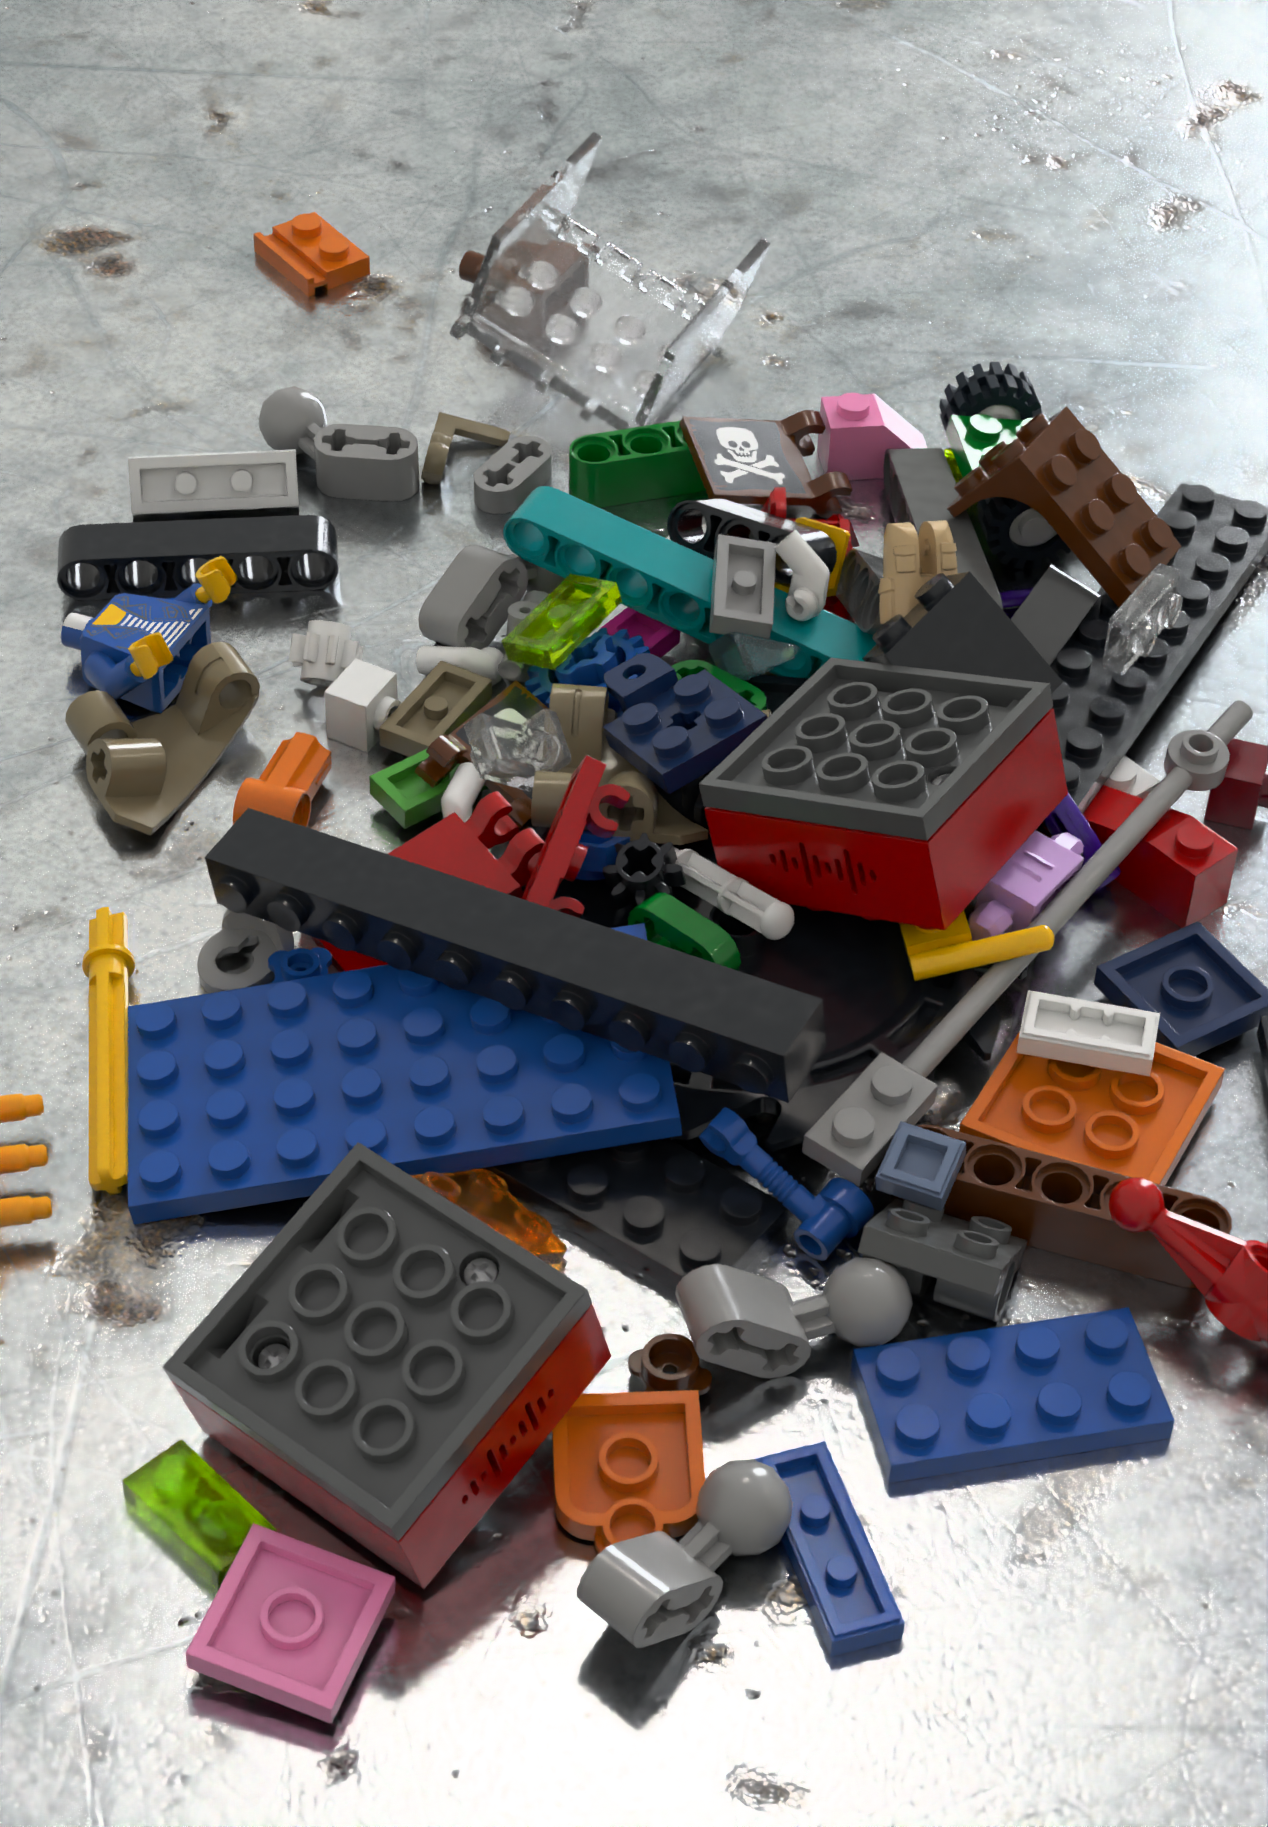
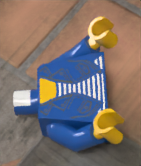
M216 557L202 565L195 574L200 584H192L175 598L162 599L122 593L115 595L95 618L70 613L62 626L61 641L65 647L81 650L82 675L87 685L99 691L107 692L115 700L121 698L151 711L162 713L180 692L193 656L202 647L211 643L209 608L212 606V603H221L226 600L231 592V586L237 580V575L225 557Z

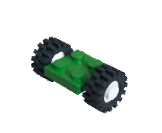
M990 362L989 371L985 372L981 363L971 366L975 375L968 378L962 371L955 377L959 386L955 387L948 384L944 390L947 399H940L939 408L942 414L939 415L962 478L980 466L978 461L989 450L1003 440L1007 444L1017 438L1015 434L1027 422L1042 412L1041 404L1028 376L1023 370L1018 373L1016 366L1008 363L1003 371L999 362ZM992 497L978 501L977 508L979 514L977 516L990 551L993 556L997 554L1001 563L1007 565L1011 560L1014 568L1023 569L1025 562L1030 561L1032 568L1036 569L1042 568L1041 559L1049 557L1051 564L1059 561L1060 557L1057 551L1063 549L1068 554L1071 552V549L1046 519L1030 506L1005 497Z

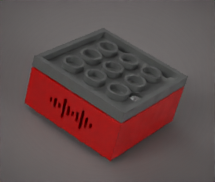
M830 658L699 783L703 806H706L704 810L717 865L787 904L804 906L814 911L827 910L861 916L867 920H886L915 925L924 930L938 929L945 931L1068 794L1055 712L1052 708L1053 701L1050 683Z
M358 1142L162 1367L203 1432L418 1586L425 1589L612 1356L588 1289Z

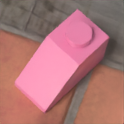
M845 393L841 396L821 397L820 416L826 428L823 434H818L817 452L824 474L843 472L847 475L849 481L883 479L884 455L887 449L927 448L923 435L875 394Z

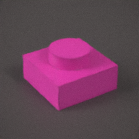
M629 607L601 627H607L610 636H613L621 629H627L630 638L640 635L645 646L649 647L650 653L659 658L663 657L680 643L679 630Z

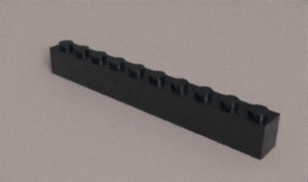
M250 808L241 815L205 856L217 904L223 905L232 912L252 915L277 924L284 930L290 932L297 931L329 942L341 950H352L386 962L395 969L409 970L438 980L452 989L466 990L498 1001L507 1008L523 1010L558 1022L567 1029L581 1030L615 1042L627 1050L641 1051L667 1060L687 1071L701 1072L730 1082L753 1094H764L789 1103L827 1047L823 999Z

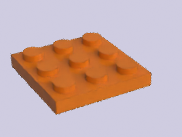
M1018 1033L960 1123L959 1132L1133 1178L1142 1177L1165 1186L1220 1090L1225 1069L1156 1042L1149 1077L1016 1053L1019 1039Z

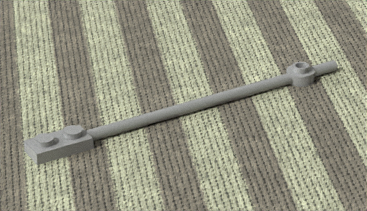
M1241 700L1234 701L1207 731L1187 730L1172 737L1164 760L1166 776L1027 928L1046 925L1053 931L1055 936L1186 790L1207 791L1216 788L1222 783L1230 759L1227 745L1253 716V711L1246 702ZM1039 953L994 963L902 1064L881 1052L804 1135L802 1153L859 1187L883 1161L900 1121L915 1125L935 1103L938 1085L926 1077Z

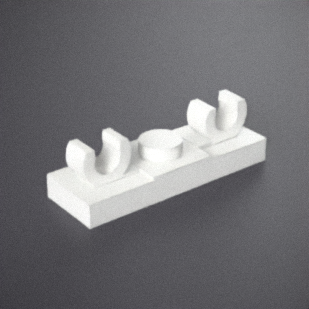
M296 449L128 457L132 514L299 507Z

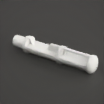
M674 847L677 856L675 864L682 866L686 878V884L681 887L716 906L727 915H731L757 930L768 939L778 940L790 932L795 919L794 911L790 905L777 900L749 884L743 878L735 876L700 856L694 850H679Z

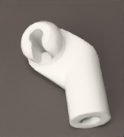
M422 646L416 655V666L420 674L428 675L440 661H444L492 679V686H494L502 679L498 672V666L504 654L493 647H485L480 650L474 647Z
M465 762L458 766L441 798L443 819L454 812L464 823L471 817L472 806L486 781L484 770L477 764Z

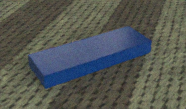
M826 1442L814 1443L755 1458L756 1461L774 1468L789 1489L793 1502L791 1521L781 1540L829 1656L833 1657L902 1639L905 1622Z

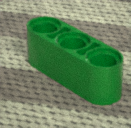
M681 420L589 434L578 437L569 446V495L598 508L706 491L680 428L679 423Z

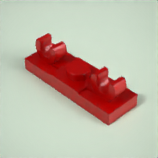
M586 755L572 774L521 899L578 918L583 914L585 907L578 900L571 897L554 899V896L562 880L566 879L573 882L583 864L588 847L579 843L585 825L591 833L601 838H611L617 830L619 824L605 818L599 810V804L609 803L614 807L622 809L630 798L629 792L619 785L606 784L598 787L607 764Z

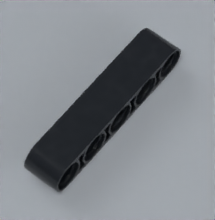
M316 515L77 525L65 530L59 538L57 583L64 594L77 600H106L122 593L148 597L178 596L194 583L200 584L195 576L198 569L209 560L223 556L237 575L235 584L231 586L230 594L317 590L329 586L337 578L339 570L337 534L335 527L329 520Z

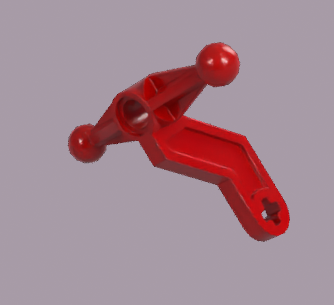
M1135 1177L1120 1181L1112 1189L1109 1196L1110 1215L1118 1227L1131 1233L1146 1231L1152 1233L1203 1294L1209 1311L1219 1322L1240 1337L1250 1341H1268V1241L1266 1244L1257 1240L1244 1241L1170 1212L1164 1208V1198L1161 1190L1150 1180Z

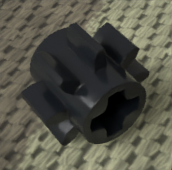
M642 833L639 840L631 841L626 845L616 843L614 845L617 853L616 865H608L602 869L607 886L613 887L611 895L618 910L626 907L628 904L635 908L656 893L672 895L673 887L686 884L682 866L675 864L677 856L674 845L668 842L659 847L654 842L649 841L647 833Z

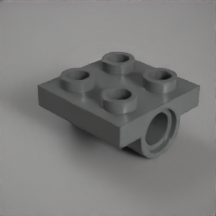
M897 1198L864 1226L858 1253L863 1254L862 1257H873L893 1264L907 1280L911 1295L922 1298L928 1289L932 1277H935L937 1281L934 1290V1302L993 1322L998 1320L1003 1310L1013 1276L1021 1267L1028 1240L1011 1235L1012 1228L999 1220L983 1216H973L969 1222L944 1214L945 1206L942 1211L906 1199L900 1200Z

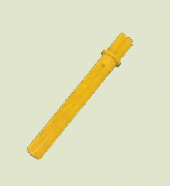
M102 907L96 910V919L89 920V950L82 959L83 972L89 978V1184L95 1191L106 1190L109 1195L121 1193L122 1185L128 1183V978L134 972L135 959L128 950L127 915L124 912L112 914L109 907Z

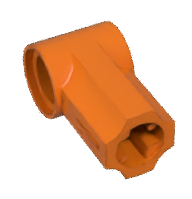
M296 732L291 739L283 740L260 778L249 777L241 784L234 803L233 825L250 808L307 827L310 819L312 799L332 768L331 751L324 748L316 736Z

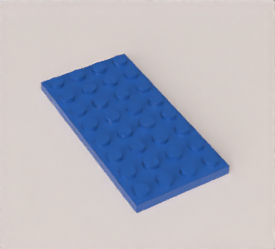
M644 923L611 928L647 940ZM389 964L128 1006L127 1181L128 1209L134 1225L311 1196L358 1142L417 1179L682 1135L679 1109L669 1061L641 1051L627 1050L617 1043L581 1030L567 1029L558 1022L523 1010L507 1008L498 1001L466 990L452 989L438 980L409 970H398Z

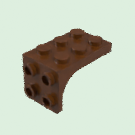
M1067 406L1049 419L1042 412L1036 415L1015 434L1016 439L1009 444L1003 440L994 446L978 461L980 466L969 472L953 487L959 496L947 507V510L954 518L976 502L992 497L1011 498L1036 510L1052 526L1121 611L1140 598L1182 547L1173 536L1168 524L1153 512L1137 492L1132 480L1121 473L1103 451L1095 435L1084 428Z

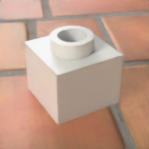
M355 658L324 692L327 738L368 753L380 740L379 727L401 704L397 698V673Z

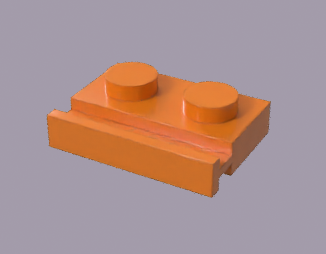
M316 212L297 215L290 221L272 227L273 234L264 236L261 232L253 234L254 251L308 297L315 295V288L323 285L329 290L370 274L369 256Z

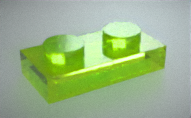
M569 574L502 640L508 660L555 670L622 602L617 583Z
M182 1439L122 1480L124 1499L217 1590H219L253 1523L277 1532L273 1525Z

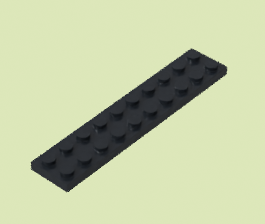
M1181 482L1157 516L1168 524L1173 536L1182 547L1140 598L1122 611L1101 587L1097 592L1100 598L1092 606L1077 630H1075L1051 663L1050 667L1063 681L1051 695L1067 790L1082 814L1268 552V508L1264 504L1254 500L1242 501L1222 495L1204 485H1189Z

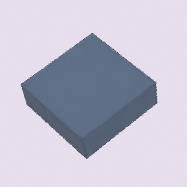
M900 1121L875 1177L876 1190L942 1211L966 1156V1142Z

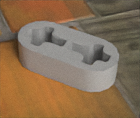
M535 436L517 437L507 442L483 463L474 473V503L477 508L491 514L509 513L516 510L534 489L543 486L552 476V446L550 443Z

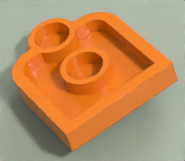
M699 1391L581 1394L551 1431L555 1513L561 1526L577 1538L594 1540L598 1554L614 1543L656 1531H664L672 1538L687 1534L698 1522L696 1506L699 1491L705 1482Z

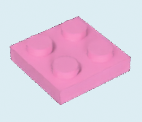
M253 1523L186 1651L187 1668L332 1724L395 1593V1576Z

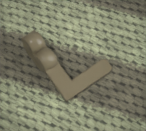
M439 412L428 446L421 479L430 485L441 484L454 434L503 447L508 442L510 432L503 428Z

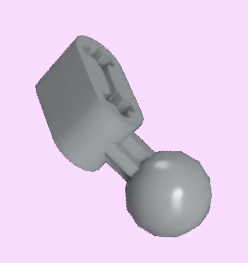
M295 386L278 389L263 402L258 423L266 443L274 450L296 449V455L306 453L315 460L317 487L327 496L361 500L403 501L417 493L420 487L418 441L412 432L403 428L355 424H331L327 426L326 412L318 397L310 391Z
M471 544L457 554L424 601L418 618L419 629L423 636L444 646L474 647L481 650L490 645L508 618V607L513 603L520 602L525 591H542L552 595L555 599H559L570 593L578 584L530 563L516 554L505 555L481 545Z
M873 1257L853 1258L836 1267L825 1283L823 1293L793 1301L788 1288L777 1281L721 1264L705 1265L692 1270L680 1280L676 1286L675 1293L699 1358L713 1364L769 1379L786 1376L802 1367L810 1357L811 1346L808 1340L835 1333L840 1340L858 1347L882 1345L896 1338L908 1321L913 1304L907 1280L893 1264Z
M754 1459L727 1461L711 1471L707 1476L698 1495L696 1506L698 1522L679 1542L675 1541L664 1531H656L606 1547L592 1560L582 1574L576 1588V1597L636 1648H643L689 1632L703 1621L717 1602L722 1591L723 1580L714 1571L731 1554L734 1556L760 1555L780 1542L791 1521L793 1507L787 1485L774 1468Z

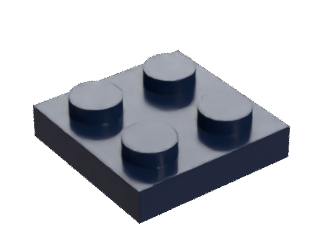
M1199 921L1098 965L1096 968L1094 985L1113 1005L1160 1013L1156 1042L1191 1056H1196L1258 1027L1261 1016H1268V988Z

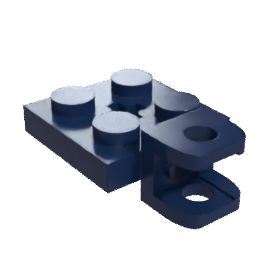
M640 653L604 674V680L609 693L620 702L622 708L617 713V719L603 726L609 747L668 794L716 768L768 718L765 713L705 669L697 674L685 676L678 681L675 669L658 656L650 653ZM644 673L640 677L628 679L630 676L634 674Z

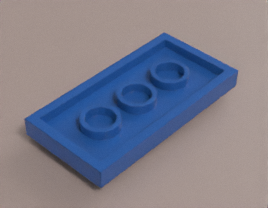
M1129 1307L853 1349L851 1368L888 1483L1171 1438L1175 1420Z

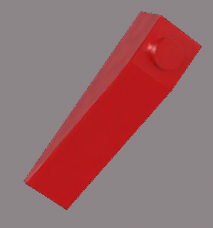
M1103 785L1083 815L1103 845L1144 799ZM1170 808L1118 865L1122 872L1114 880L1177 926L1184 928L1202 920L1227 903L1238 848L1193 816ZM1042 822L1040 826L1048 831V829Z

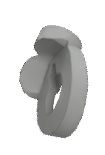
M227 909L222 919V930L204 944L198 955L197 969L200 983L207 993H215L268 984L275 977L274 972L268 968V958L276 951L286 950L289 952L294 949L293 932L284 930L277 924L252 915L235 913ZM259 943L251 953L254 963L247 971L239 974H229L218 969L216 963L223 955L239 952L243 947Z

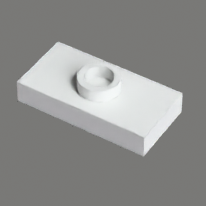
M1028 990L1016 1053L1150 1077L1160 1013Z

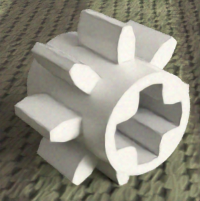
M311 620L308 622L306 635L292 634L288 661L293 662L294 667L302 668L300 676L302 682L329 687L355 658L362 660L364 647L360 646L359 641L351 640L352 627L338 622Z

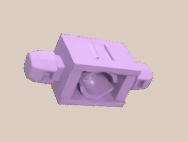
M1035 830L979 892L974 911L970 913L968 918L972 940L1026 929L1081 869L1084 857H1082L1084 847L1082 841L1068 832L1048 838Z

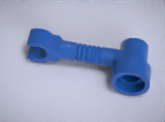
M724 1107L699 1135L702 1143L712 1153L726 1159L732 1165L742 1167L750 1176L757 1179L759 1184L762 1183V1186L767 1188L769 1193L777 1197L779 1202H783V1206L802 1222L794 1231V1239L807 1255L816 1260H826L845 1237H855L874 1215L873 1205L867 1195L855 1184L843 1178H832L815 1197L802 1184H798V1181L794 1180L792 1175H788V1172L783 1170L782 1166H778V1163L773 1161V1158L757 1144L756 1136L749 1131L744 1120L727 1107Z

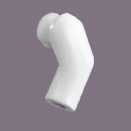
M795 529L773 549L793 571L788 597L785 601L786 611L794 620L807 621L818 616L825 606L830 572L826 564Z

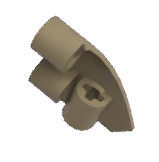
M220 641L202 647L189 663L176 705L165 709L162 713L130 722L115 699L107 692L99 690L86 692L70 704L66 712L65 722L87 756L86 773L88 782L113 822L151 836L198 788L240 731L260 696V684L257 677L231 644Z
M553 683L549 702L545 771L537 770L534 777L531 804L532 826L551 827L572 774L584 757L588 755L607 764L598 787L606 784H615L623 787L630 794L628 802L622 809L614 807L609 803L599 804L601 814L605 818L619 824L612 836L630 837V841L639 840L642 833H647L649 841L660 844L671 842L673 845H684L708 839V829L690 821L675 810L661 796L653 781L609 747L603 726L615 720L616 715L615 710L608 708V687Z

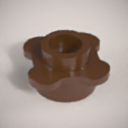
M666 1333L655 1336L645 1344L643 1349L634 1351L628 1359V1370L632 1375L640 1378L645 1387L644 1392L698 1390L699 1395H703L709 1391L712 1385V1375L709 1370L699 1366L700 1358L695 1351L692 1341L679 1334ZM664 1372H674L676 1374H667Z

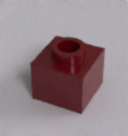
M1233 738L1227 745L1230 759L1225 777L1219 786L1210 790L1204 820L1252 830L1258 806L1268 808V746Z

